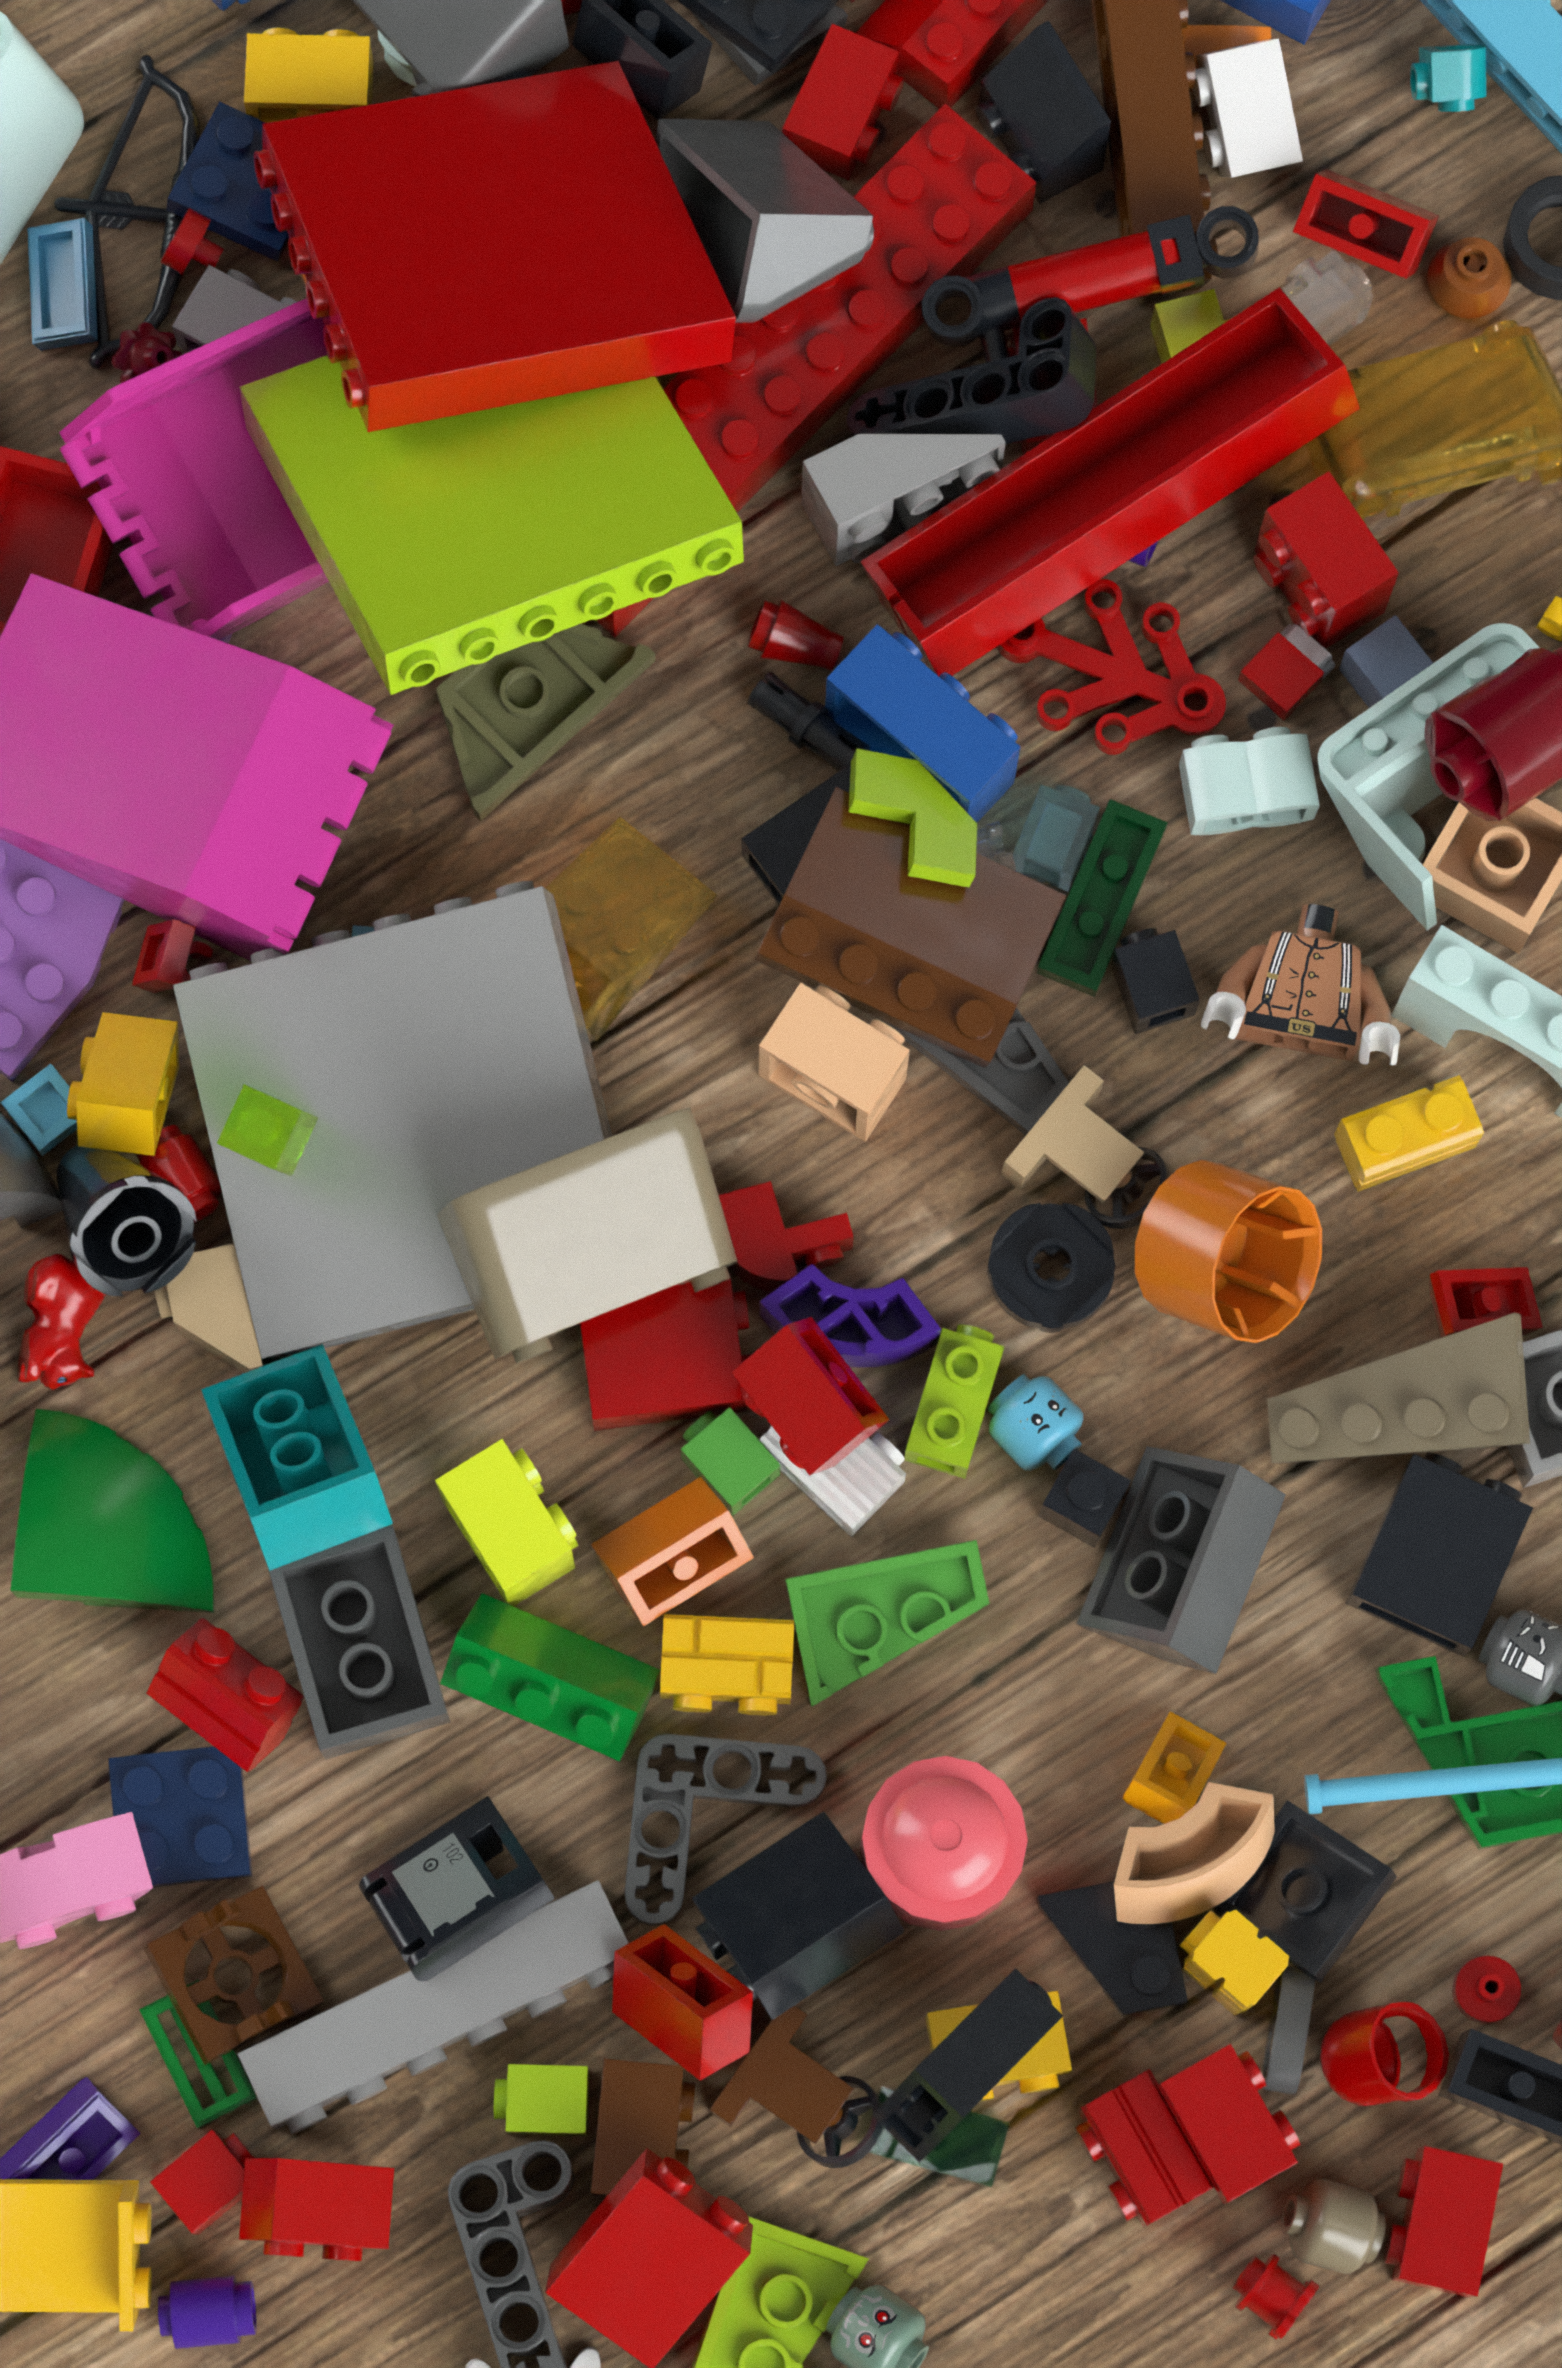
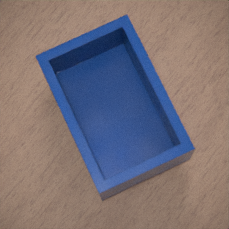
M877 624L827 677L825 707L828 708L827 715L848 732L870 746L869 751L918 760L978 823L1015 782L1021 747L1015 742L1018 739L1017 734L998 715L989 713L986 717L968 702L970 699L968 691L953 676L946 672H942L938 676L920 660L923 658V655L909 638L897 631L891 636Z

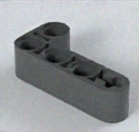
M548 2141L531 2142L468 2163L457 2170L451 2178L448 2187L450 2207L501 2368H513L511 2363L512 2356L533 2355L546 2345L549 2346L551 2355L536 2356L540 2368H567L520 2220L522 2216L555 2206L565 2200L572 2191L575 2180L574 2168L565 2151L555 2143ZM539 2157H550L561 2164L562 2174L560 2181L548 2191H536L526 2184L525 2173L527 2167ZM486 2178L492 2180L497 2185L498 2197L496 2203L485 2212L474 2213L468 2211L462 2201L464 2188L474 2179ZM504 2241L515 2246L518 2251V2262L510 2274L505 2277L496 2278L485 2273L482 2266V2258L490 2245ZM524 2305L531 2307L538 2315L539 2325L536 2333L525 2342L508 2340L502 2329L504 2316L516 2306ZM522 2361L514 2368H528V2365Z

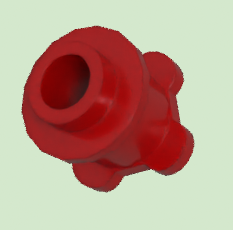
M1274 2253L1266 2262L1254 2256L1241 2272L1232 2288L1241 2295L1235 2307L1239 2311L1247 2307L1271 2326L1268 2335L1277 2340L1278 2338L1282 2339L1290 2330L1320 2285L1312 2279L1309 2282H1300L1277 2264L1280 2257Z

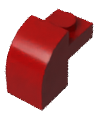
M771 1181L719 1195L737 1257V1262L729 1267L739 1278L753 1287L773 1292L797 1275L795 1265L806 1262L807 1267L813 1264L817 1269L826 1268L843 1261V1252L853 1250L854 1236L847 1212L785 1229Z

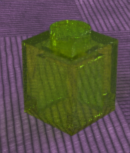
M244 1084L217 1144L273 1170L292 1176L318 1117Z

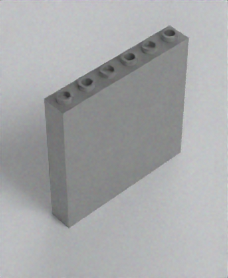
M533 881L507 884L495 890L496 899L473 904L470 897L451 899L435 905V915L414 921H411L410 914L384 917L372 923L374 931L354 937H350L348 930L324 933L311 939L313 948L290 954L288 952L285 955L273 948L261 950L250 955L252 964L228 970L227 963L201 966L189 972L191 980L173 985L262 1359L278 1361L321 1344L324 1345V1348H329L475 1310L437 1214L449 1202L466 1193L612 1136L554 895L543 886L534 888Z

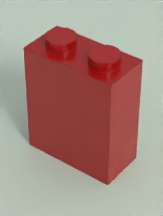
M731 1278L696 1293L691 1282L682 1285L677 1284L580 1323L594 1431L699 1418L709 1411H712L714 1415H721L729 1407L734 1413L747 1411V1404L740 1391L742 1386L731 1372L752 1355H741L738 1330L750 1329L745 1291L732 1292Z
M646 2148L552 2261L545 2293L648 2368H655L751 2254L753 2224L749 2222L746 2212L736 2202L725 2196L715 2198L696 2184L693 2174L681 2162L671 2157L662 2159Z

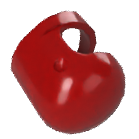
M1412 2002L1389 2003L1344 2014L1328 2027L1322 2039L1320 2053L1322 2072L1330 2088L1341 2099L1358 2106L1378 2105L1399 2100L1408 2102L1423 2099L1437 2089L1446 2075L1449 2060V2050L1444 2032L1433 2016L1421 2006ZM1394 2016L1407 2017L1415 2022L1425 2040L1427 2051L1426 2073L1420 2085L1408 2093L1396 2089L1400 2077V2054L1398 2044L1390 2028L1383 2021Z

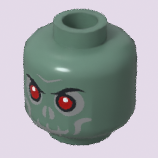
M871 2285L863 2291L858 2287L851 2289L838 2303L826 2326V2331L832 2335L830 2341L832 2355L848 2368H919L929 2350V2346L922 2342L926 2329L924 2315L907 2301L882 2285Z

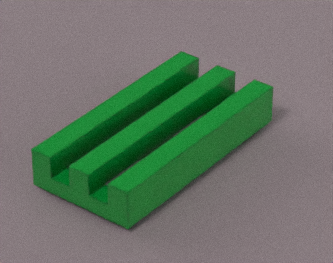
M197 1979L187 1984V1987L199 1982L200 1980ZM168 1995L139 2009L198 2129L203 2128L221 2116L224 2117L244 2104L247 2105L258 2099L235 2050L222 2056L238 2092L231 2096H227L212 2063L204 2065ZM210 2000L198 2006L204 2014L221 2022ZM170 2010L215 2104L205 2109L158 2016Z

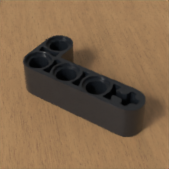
M1057 297L1043 299L1031 306L1022 317L1018 355L867 392L855 400L850 407L846 418L847 426L854 436L857 434L1002 435L1006 444L1068 430L1078 426L1092 411L1095 394V342L1065 300Z

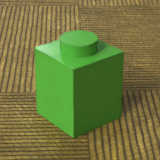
M730 1407L718 1417L712 1411L707 1412L682 1435L687 1444L681 1448V1460L697 1478L702 1477L726 1506L732 1517L780 1476L781 1465Z

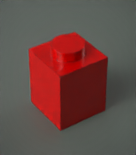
M210 2130L152 2179L150 2183L187 2229L194 2235H200L242 2199L245 2158L255 2157L234 2132L224 2140L217 2131Z

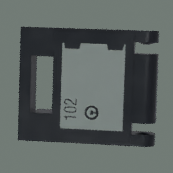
M489 1796L366 1874L359 1883L361 1892L370 1903L371 1908L412 1974L418 1981L422 1982L432 1979L555 1899ZM503 1843L518 1867L496 1881L485 1863L503 1852Z

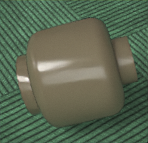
M1316 2178L1307 2183L1299 2195H1290L1284 2206L1281 2218L1282 2232L1289 2235L1290 2247L1295 2258L1303 2263L1343 2274H1350L1360 2269L1364 2262L1371 2263L1374 2261L1381 2249L1386 2227L1384 2213L1377 2209L1375 2198L1371 2193L1362 2188L1325 2178Z

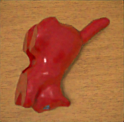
M53 1254L35 1262L26 1274L24 1302L33 1311L35 1320L32 1326L24 1331L17 1372L18 1382L29 1383L40 1378L41 1383L46 1388L52 1390L61 1386L71 1385L80 1378L94 1377L95 1370L84 1361L79 1341L86 1325L92 1319L106 1295L90 1286L77 1270L73 1260L62 1254Z

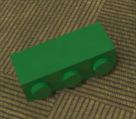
M481 1593L456 1635L440 1684L620 1762L643 1719L660 1669Z

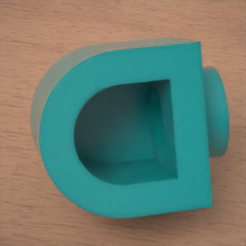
M1460 44L1419 47V63H1412L1410 68V89L1413 100L1438 102V111L1441 112L1474 110L1475 99L1487 96L1486 46Z

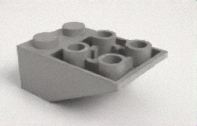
M857 434L803 461L801 504L835 566L850 559L854 563H861L860 561L885 546L886 541L908 531L1001 470L1006 442L1002 435Z

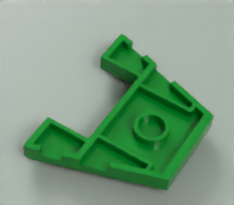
M1436 1656L1381 1666L1376 1669L1380 1685L1431 1770L1562 1758V1701L1451 1722ZM1562 1784L1446 1795L1478 1850L1562 1833Z

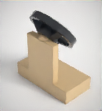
M1084 1065L1005 1160L1001 1176L1021 1191L1045 1160L1048 1159L1085 1189L1086 1206L1103 1226L1112 1229L1131 1228L1141 1223L1143 1213L1149 1202L1138 1211L1126 1215L1128 1204L1140 1197L1145 1189L1146 1182L1160 1175V1186L1171 1176V1173L1166 1163L1156 1152L1148 1148L1137 1147L1089 1109L1099 1096L1104 1080ZM1140 1159L1154 1162L1153 1164L1136 1165ZM1109 1197L1112 1198L1113 1217L1101 1214L1097 1210L1096 1198L1103 1204Z

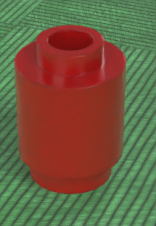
M171 1125L162 1128L154 1156L136 1154L141 1166L171 1182L184 1193L195 1210L196 1221L207 1217L218 1207L217 1197L222 1192L219 1178L193 1136L183 1134L179 1126Z

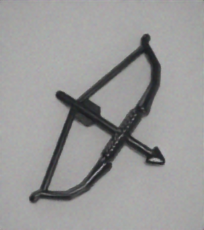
M144 55L139 61V69L143 76L142 82L89 199L59 197L54 202L55 208L58 211L86 215V220L93 225L98 347L90 354L89 364L94 369H99L103 365L104 359L107 356L116 354L120 348V338L110 341L99 227L123 230L132 220L165 223L160 250V258H162L183 219L167 211L166 208L134 205L129 193L105 190L153 85L162 89L175 100L183 122L178 168L172 179L171 191L200 138V121L189 93L155 70L154 60L149 55ZM161 264L152 310L143 322H149L157 329L168 316L174 294L185 270L180 274L170 267Z

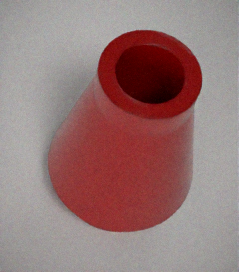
M782 599L779 604L764 600L754 622L747 647L760 651V658L817 666L832 671L839 656L844 636L832 632Z

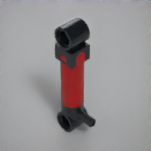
M1221 206L1208 212L1201 220L1198 230L1195 232L1189 214L1147 225V231L1097 244L966 277L958 275L945 276L934 281L926 290L922 301V314L930 335L939 343L949 347H962L980 337L986 362L1010 357L1004 331L1020 327L1022 317L1036 302L1046 298L1057 297L1065 300L1074 313L1160 291L1162 296L1204 286L1203 268L1211 275L1222 279L1236 278L1246 273L1255 262L1259 246L1258 228L1254 219L1245 210L1234 206ZM1231 228L1243 236L1246 242L1244 248L1234 256L1224 257L1218 255L1212 250L1209 243L1211 237L1221 229ZM951 297L965 299L972 307L969 318L958 326L943 324L937 318L939 306Z

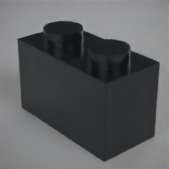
M582 0L572 45L594 65L619 61L637 102L658 121L700 92L713 44L664 0Z
M1474 2029L1461 2033L1438 2096L1562 2145V2065Z

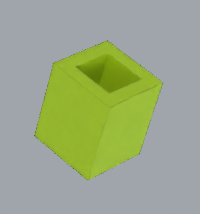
M508 2064L507 2079H495L494 2119H506V2133L510 2135L587 2136L588 2066Z

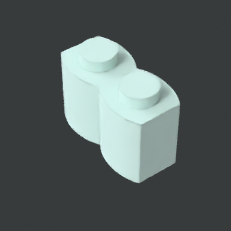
M1272 727L1256 732L1253 735V740L1247 742H1229V738L1225 735H1209L1194 740L1191 743L1192 748L1183 750L1179 761V769L1191 835L1222 834L1251 827L1284 826L1315 818L1320 805L1307 734H1291L1290 729L1287 727Z

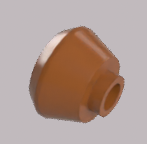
M1468 237L1449 242L1436 252L1428 268L1427 283L1433 299L1443 310L1457 317L1473 319L1489 315L1503 304L1511 287V271L1504 255L1491 242L1478 237Z

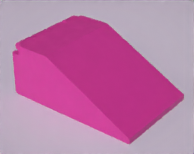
M307 298L109 389L59 432L65 442V445L59 450L80 487L84 488L98 482L102 489L89 497L88 501L112 543L114 544L127 537L130 538L133 546L121 552L119 556L143 598L146 599L160 592L165 600L150 609L155 618L220 640L329 582L246 429L239 388L240 386L327 355L323 333L325 324L322 318L313 319Z
M31 573L0 636V839L167 921L175 919L196 927L194 934L251 961L250 955L269 948H273L285 955L289 952L294 941L290 938H297L315 899L312 894L294 884L299 879L311 886L321 887L341 843L339 837L322 829L321 826L325 822L337 829L347 830L368 785L365 780L347 770L349 766H352L365 773L373 774L391 736V730L394 725L373 715L376 710L375 708L290 665Z

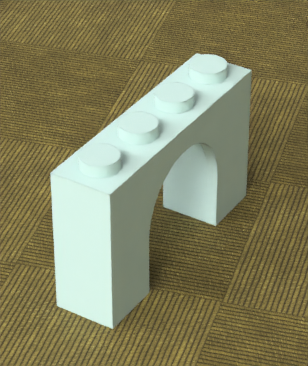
M1441 925L1408 978L1391 1016L1446 1048L1456 1030H1470L1494 1038L1538 1064L1562 1088V996ZM1561 1101L1560 1105L1558 1106L1557 1110H1556L1555 1113H1554V1114L1558 1115V1116L1561 1117V1118H1562V1101Z

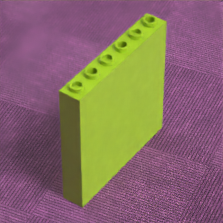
M328 355L239 387L246 429L390 695L411 687L424 686L435 678L472 664L485 663L496 655L531 642L546 640L557 632L589 620L604 618L613 611L648 598L660 597L674 588L709 575L721 574L730 567L744 562L742 520L655 376L367 432L358 407L352 409L348 407L342 388L341 375L343 369L340 362L332 364Z

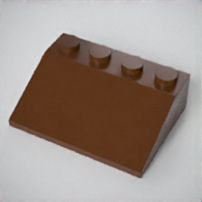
M836 787L763 938L755 961L815 989L819 985L827 987L843 997L851 1006L980 1067L986 1068L991 1063L1066 895L976 853V875L969 888L908 876L910 824L849 813V793Z

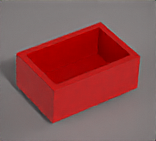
M0 446V636L31 573L98 597L114 545L88 501L89 497L102 490L98 482L81 488L67 463Z

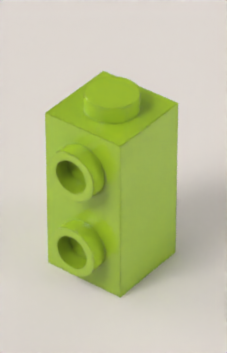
M964 1324L957 1325L956 1332L942 1328L907 1443L904 1461L960 1478H966L1005 1347L993 1343L994 1335L992 1333Z

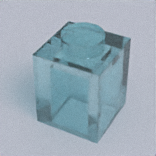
M1040 785L1014 849L1010 869L1069 892L1096 826L1100 807L1091 804L1090 797L1076 788L1056 785L1055 789Z

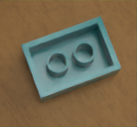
M323 1344L201 1389L269 1571L393 1524L375 1469Z

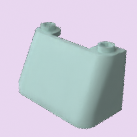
M1 11L0 265L78 142L84 128L83 112L74 93Z

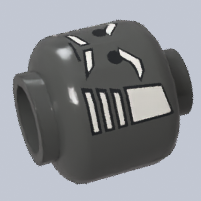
M1526 1609L1517 1611L1510 1618L1503 1615L1499 1616L1479 1656V1662L1487 1665L1486 1679L1488 1683L1532 1706H1539L1545 1703L1554 1691L1562 1695V1626Z

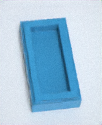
M85 218L27 228L32 344L40 351L98 341L93 225Z

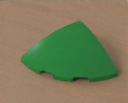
M36 1408L19 1506L10 1591L17 1598L79 1601L89 1606L214 1613V1581L206 1540L201 1528L197 1527L193 1515L183 1499V1492L170 1475L148 1453H143L129 1441L118 1436L116 1431L87 1418L61 1411Z

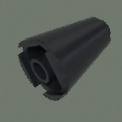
M77 1145L63 1156L57 1169V1182L71 1256L77 1270L85 1281L104 1294L124 1296L122 1294L123 1291L142 1289L145 1294L158 1290L179 1275L192 1257L196 1240L193 1238L194 1220L196 1221L195 1210L184 1193L171 1182L117 1151L78 1147Z

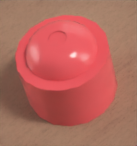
M942 1756L914 1761L885 1781L868 1806L860 1843L862 1864L886 1895L897 1917L909 1925L945 1931L972 1926L999 1908L1022 1872L1028 1838L1022 1808L1002 1779L977 1762Z

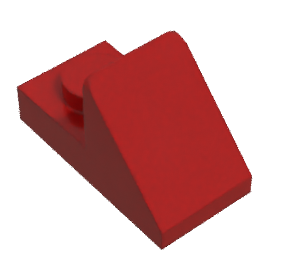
M1528 1267L1437 1270L1429 1274V1291L1441 1338L1512 1313L1521 1314L1522 1336L1543 1328Z

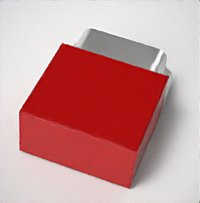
M1289 624L1281 633L1277 632L1240 671L1238 681L1285 721L1335 667V663L1332 660V655L1311 636L1308 637L1300 626Z

